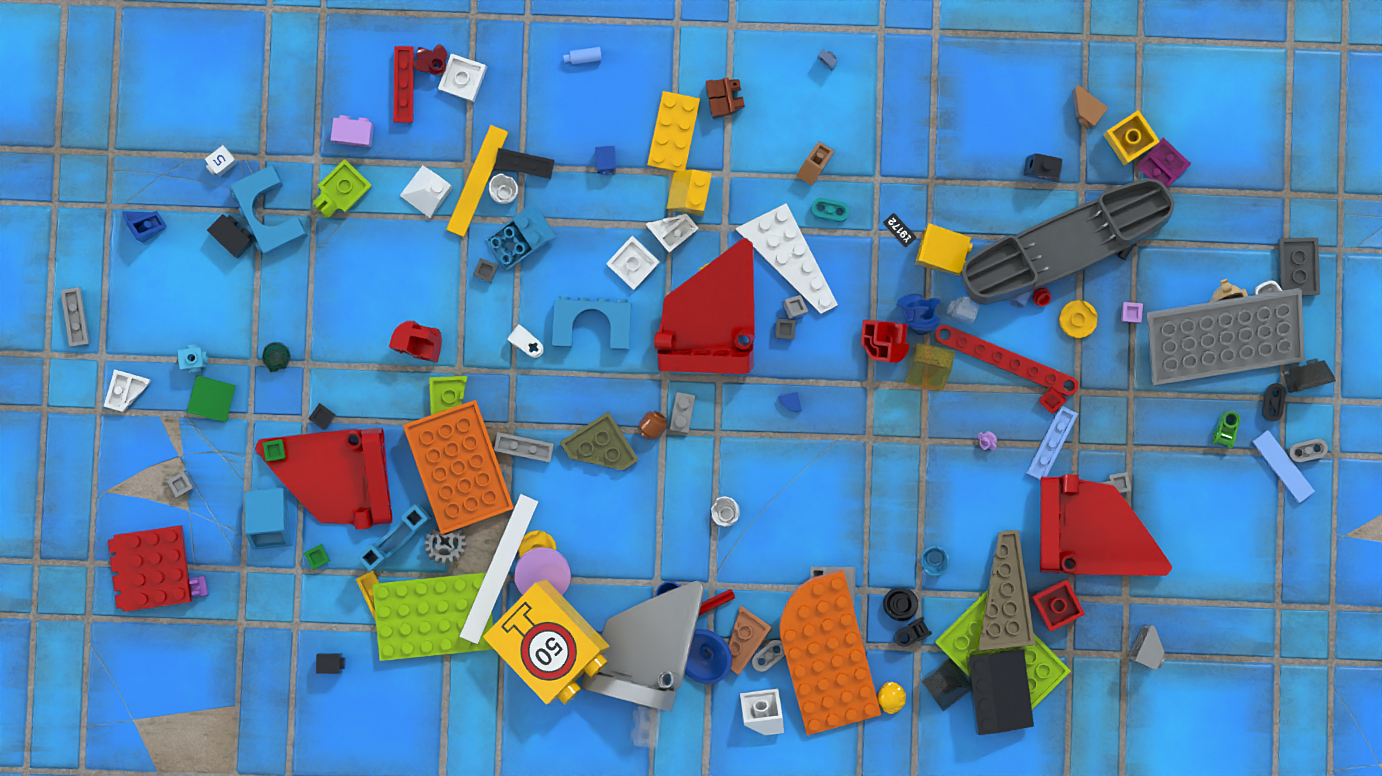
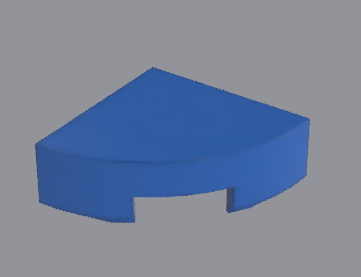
M798 392L779 396L780 402L787 409L795 412L802 411Z

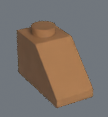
M1079 85L1073 90L1076 118L1079 119L1078 122L1083 127L1092 129L1108 107Z
M818 141L796 176L813 186L833 155L834 150Z

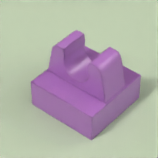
M205 576L190 579L192 598L209 595Z

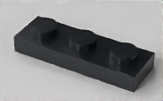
M498 148L494 167L551 179L555 160Z

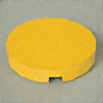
M1071 301L1060 311V327L1069 337L1084 338L1096 328L1097 312L1086 301Z
M536 530L529 532L523 536L518 548L519 557L521 558L526 552L540 547L551 548L557 551L556 543L552 536L544 531Z

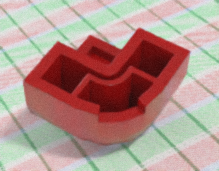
M863 320L861 346H864L869 358L889 363L900 362L906 357L910 343H906L907 324L884 320Z
M406 321L395 328L389 347L400 354L406 353L416 359L438 363L442 336L437 328L421 326L415 321Z

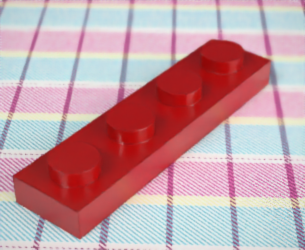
M394 46V123H413L414 66L412 62H414V46Z

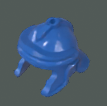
M910 294L897 301L896 305L903 309L907 326L916 332L917 335L928 334L938 327L940 319L935 313V308L942 302L940 299L930 298L925 300L918 294Z

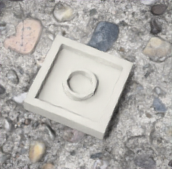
M451 54L438 89L442 92L475 102L487 66Z
M631 236L606 264L635 290L656 268L660 261L634 236Z

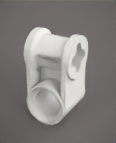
M519 324L507 338L509 342L532 358H538L544 352L543 345L539 340ZM531 345H537V348L539 350L537 352L533 351L531 353L532 349L530 347Z

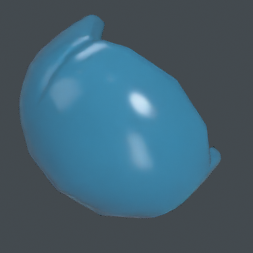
M930 546L921 555V565L929 575L940 576L949 568L950 557L948 552L941 546Z

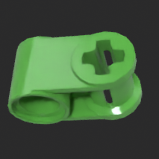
M1225 411L1220 415L1217 428L1213 434L1212 444L1219 443L1228 446L1229 449L1233 448L1240 423L1238 413ZM1229 414L1234 418L1231 425L1226 423V417Z

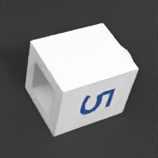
M223 145L205 159L208 163L206 167L211 174L214 175L216 173L220 177L238 163Z

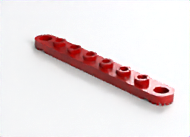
M941 325L935 331L937 342L1049 389L1053 386L1059 393L1067 396L1075 394L1078 390V381L1074 377L949 325ZM942 329L950 332L947 340H943L939 336V332ZM1069 380L1073 383L1072 391L1064 389L1063 384L1065 381Z

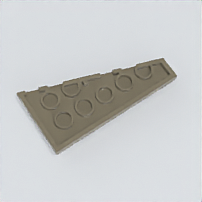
M1019 530L998 532L977 651L1035 645Z

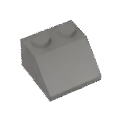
M1143 624L1128 659L1150 669L1157 670L1164 663L1165 657L1163 655L1165 652L1155 626Z

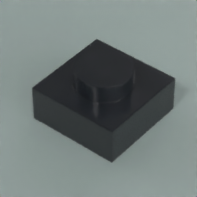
M319 403L308 419L325 430L336 414Z

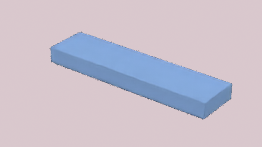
M1064 406L1058 409L1026 474L1041 481V477H1047L1078 415L1076 412Z
M1268 430L1252 441L1253 445L1298 503H1301L1315 492Z

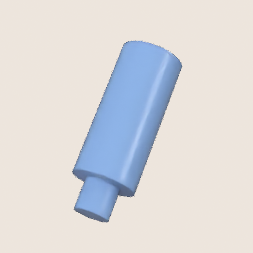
M600 47L570 51V54L563 55L564 63L571 62L572 65L602 61Z

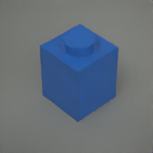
M595 147L597 172H601V175H612L613 171H617L615 147Z

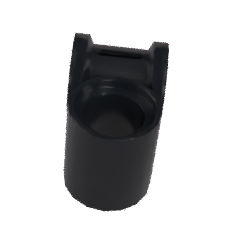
M922 616L897 630L894 634V642L899 646L907 647L930 636L932 631L928 630L924 622L925 618ZM903 632L908 635L906 643L899 641V635Z

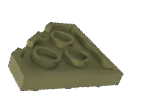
M609 411L560 442L569 458L618 470H625L639 461Z

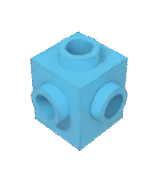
M188 345L187 349L177 350L180 370H189L190 373L201 372V368H206V363L209 362L207 351H204V348H198V345Z

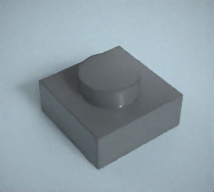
M480 258L473 276L492 283L498 265Z
M777 319L775 338L794 340L796 320Z

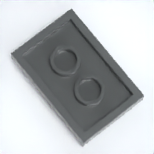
M1279 238V283L1282 291L1300 288L1302 296L1320 295L1318 238Z

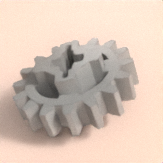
M432 528V535H426L428 540L424 542L425 547H427L425 549L426 554H429L430 560L435 558L436 564L442 561L443 566H446L447 562L453 565L454 559L460 561L459 555H465L463 549L467 548L465 543L466 537L462 536L461 529L457 532L453 530L441 535L439 528L437 531ZM434 541H436L437 544L435 545V548L433 549V543H434Z

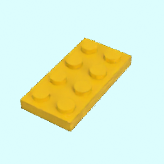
M666 91L662 92L647 166L674 172L686 169L700 98Z

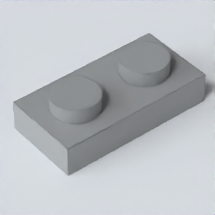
M676 392L670 430L689 433L695 395Z

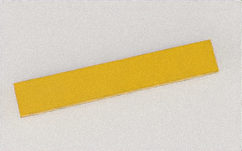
M490 125L449 221L447 231L465 237L494 169L498 148H503L509 132Z

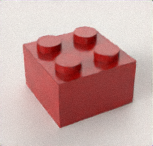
M1063 579L1030 596L1045 628L1049 632L1085 615L1067 579Z

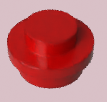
M1040 288L1034 292L1032 300L1038 306H1046L1051 301V293L1047 288Z

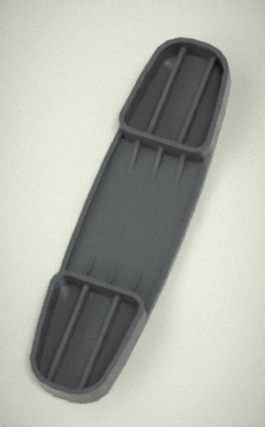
M1149 178L1105 191L1100 195L1099 199L1054 216L1015 236H1005L967 259L962 271L961 281L963 287L974 302L988 305L1036 290L1080 272L1132 246L1166 225L1174 210L1172 195L1162 182Z

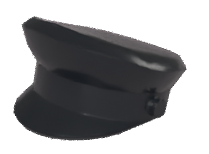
M903 587L894 588L886 594L883 600V608L890 618L897 621H907L916 614L918 599L910 589Z

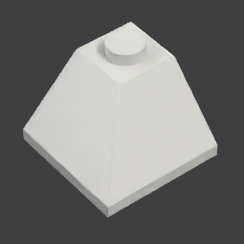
M422 165L400 196L431 219L453 190V187L436 173Z
M778 689L740 693L744 726L763 735L784 733Z

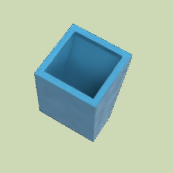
M272 487L267 490L253 489L245 492V535L253 549L291 546L288 501L284 488Z

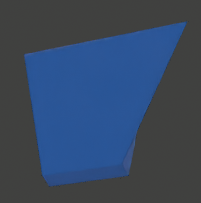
M122 211L128 228L136 240L142 243L167 227L157 211Z

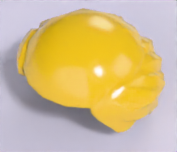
M887 682L878 692V703L884 712L894 714L900 711L906 703V693L899 684Z

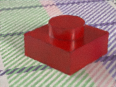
M1052 386L1039 398V402L1053 414L1066 402V398Z

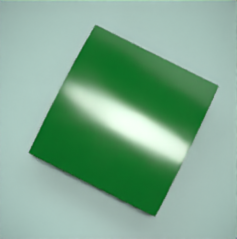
M196 375L186 412L226 422L236 385Z

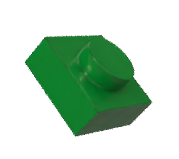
M282 439L263 442L266 462L286 459Z
M323 544L304 552L312 570L330 562Z

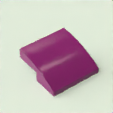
M1163 137L1136 166L1150 179H1156L1168 188L1191 163Z

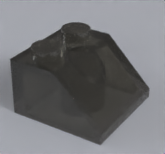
M1317 358L1306 361L1307 365L1300 366L1299 363L1289 365L1288 370L1283 371L1289 393L1336 381L1325 360L1318 362Z

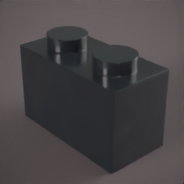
M222 214L207 231L238 259L254 243L250 239L252 235L244 228L240 230L236 226L238 222L231 215L227 217Z

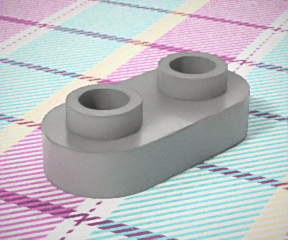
M1322 439L1304 441L1290 446L1288 456L1294 462L1309 461L1325 456L1328 446ZM1315 445L1319 447L1318 452H1315L1313 449ZM1297 449L1300 451V456L1295 455Z
M772 640L753 656L752 665L757 671L764 672L784 657L785 652L782 641ZM774 646L780 647V651L778 653L773 652ZM764 658L765 664L759 665L758 659Z

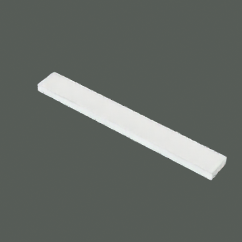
M522 494L519 495L459 637L478 644L538 501Z

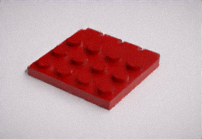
M182 525L113 535L114 539L108 540L109 553H116V556L110 557L112 572H118L117 576H112L114 591H121L120 595H115L116 609L123 608L124 612L192 602Z

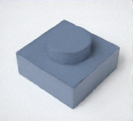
M823 49L818 54L817 59L827 68L832 70L836 66V56L828 50L826 52Z

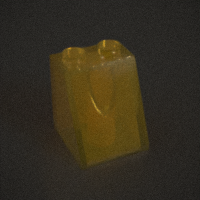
M916 343L912 349L905 383L942 392L952 370L956 351Z

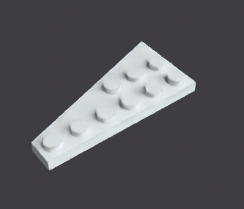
M787 203L735 228L739 234L753 243V247L820 314L838 306Z

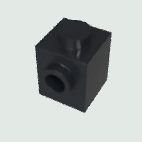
M342 653L316 654V674H340L342 669L346 667V659L342 657Z

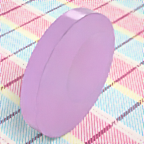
M540 547L534 548L522 555L515 567V583L522 595L535 582L546 579L561 595L566 592L570 584L571 572L567 560L561 553L551 548Z

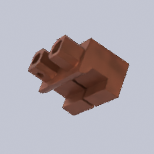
M727 77L720 80L706 81L705 85L712 119L733 115L735 111L745 107L743 97L732 98L731 92L741 91L739 79L729 80Z

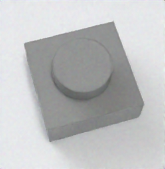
M801 295L785 299L782 302L789 319L808 313Z
M185 471L167 481L176 498L194 489Z

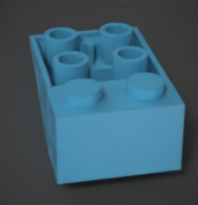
M533 206L523 210L485 240L505 271H508L545 247L557 236L538 207Z

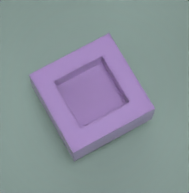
M1123 302L1121 322L1142 323L1143 304Z

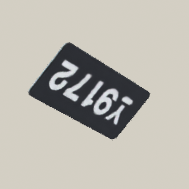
M895 213L891 214L883 222L905 247L916 239V236Z

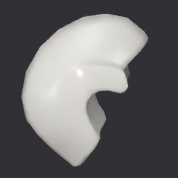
M498 174L489 182V193L491 198L497 203L508 204L517 197L518 185L512 177Z
M726 496L717 498L711 508L712 519L717 525L723 527L734 525L740 516L739 505L734 499Z

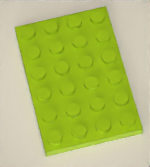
M486 572L373 584L379 660L385 661L493 650L494 648L483 638L493 627L492 611L478 644L459 637Z
M987 589L934 642L968 677L966 656L1024 649L1031 707L1033 709L1071 670L1035 634V645L977 651Z

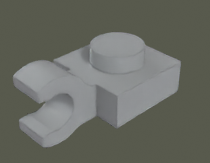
M1128 472L1108 475V481L1101 482L1115 486L1119 493L1131 491Z

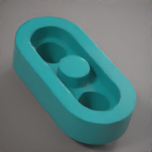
M818 198L811 206L812 213L818 218L842 222L849 215V207L845 203L835 200ZM819 205L824 206V211H818L817 207ZM837 209H841L843 211V214L841 216L836 214Z

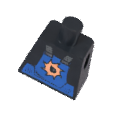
M1035 153L1027 156L1023 176L1059 183L1063 161L1061 158Z

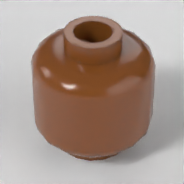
M658 411L647 412L639 422L640 434L648 440L650 438L658 439L667 428L666 417Z

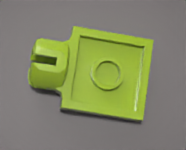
M344 159L317 185L321 190V194L313 201V205L326 218L331 217L337 210H342L346 213L372 185Z

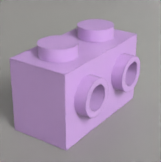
M339 115V118L333 117L331 141L333 143L371 148L374 125L372 122H369L370 119L358 118V120H350L351 117Z

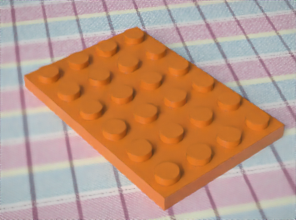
M476 400L402 425L441 535L514 509Z

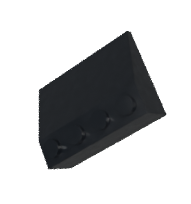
M1024 649L966 656L976 734L986 735L1034 727Z

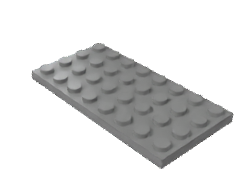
M1300 288L1147 312L1151 379L1153 385L1305 361L1302 290Z

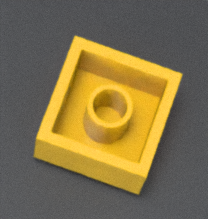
M1139 110L1103 134L1124 166L1160 142Z

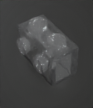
M961 296V298H956L947 307L946 313L949 314L947 319L970 326L975 321L980 305L973 303V299Z
M638 706L637 710H633V722H636V729L631 731V741H634V746L657 748L661 709Z

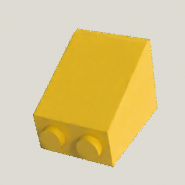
M693 169L674 172L666 209L704 217L712 173Z
M928 223L924 228L915 265L960 276L966 262V254H970L972 249L971 237Z

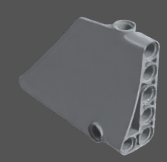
M699 581L691 582L609 618L601 635L610 646L602 654L608 662L592 678L584 672L580 688L649 707L672 711L677 689L681 687L702 603L705 590L702 583Z

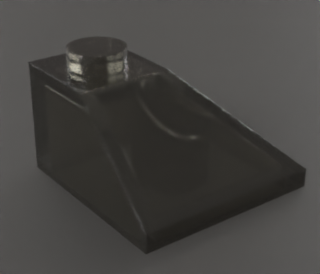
M950 657L920 679L942 711L946 710L970 691L969 681Z

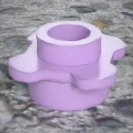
M987 431L984 434L980 432L977 435L982 449H996L997 438L992 432Z

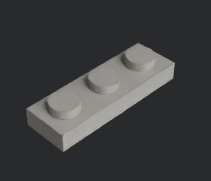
M81 287L60 290L69 347L90 344Z
M497 432L494 451L551 463L554 444Z

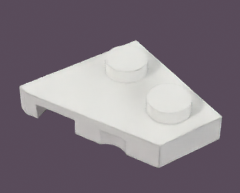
M687 214L646 224L668 253L699 229Z
M114 369L104 407L124 412L151 383V380Z

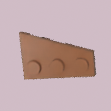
M741 605L731 641L729 642L732 654L731 670L738 675L742 673L773 628Z

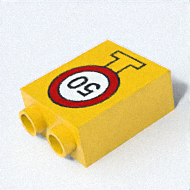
M547 579L535 582L483 636L546 705L558 699L564 705L567 704L581 690L575 681L584 672L592 678L608 662L602 656L610 647L608 643Z

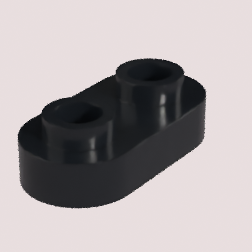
M1279 383L1270 384L1265 390L1262 415L1267 421H1277L1283 415L1286 390ZM1272 390L1277 391L1276 397L1272 395ZM1272 408L1274 410V415L1269 414V409Z

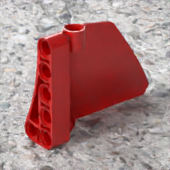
M743 238L664 298L659 332H656L654 338L655 349H658V370L747 374L753 369V342L755 340L753 243L749 239ZM741 335L748 337L749 342L742 341Z
M382 427L363 430L354 428L264 438L258 440L255 445V450L319 522L351 524L355 526V529L359 530L370 528L372 525L390 524L393 522L385 437ZM350 436H357L359 438V442H352L350 440ZM282 439L286 459L266 462L263 442Z
M1072 474L1062 475L1061 477H1041L1040 573L1166 576L1172 570V565L1115 486L1079 479L1078 475ZM1071 560L1074 562L1075 567L1067 569L1064 562Z

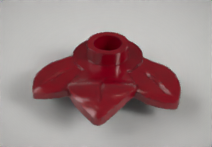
M438 44L432 52L431 50L418 47V60L412 62L415 69L421 72H430L433 75H442L446 71L445 61L447 59V52L445 48Z

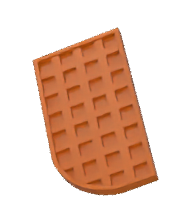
M844 570L834 571L807 580L787 600L781 614L779 632L807 735L880 716L881 711Z

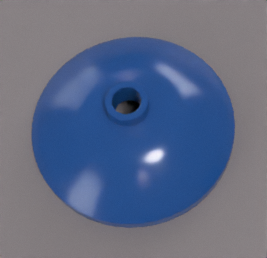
M696 629L685 674L699 683H717L723 680L730 672L732 667L731 650L725 640L718 634L710 630Z

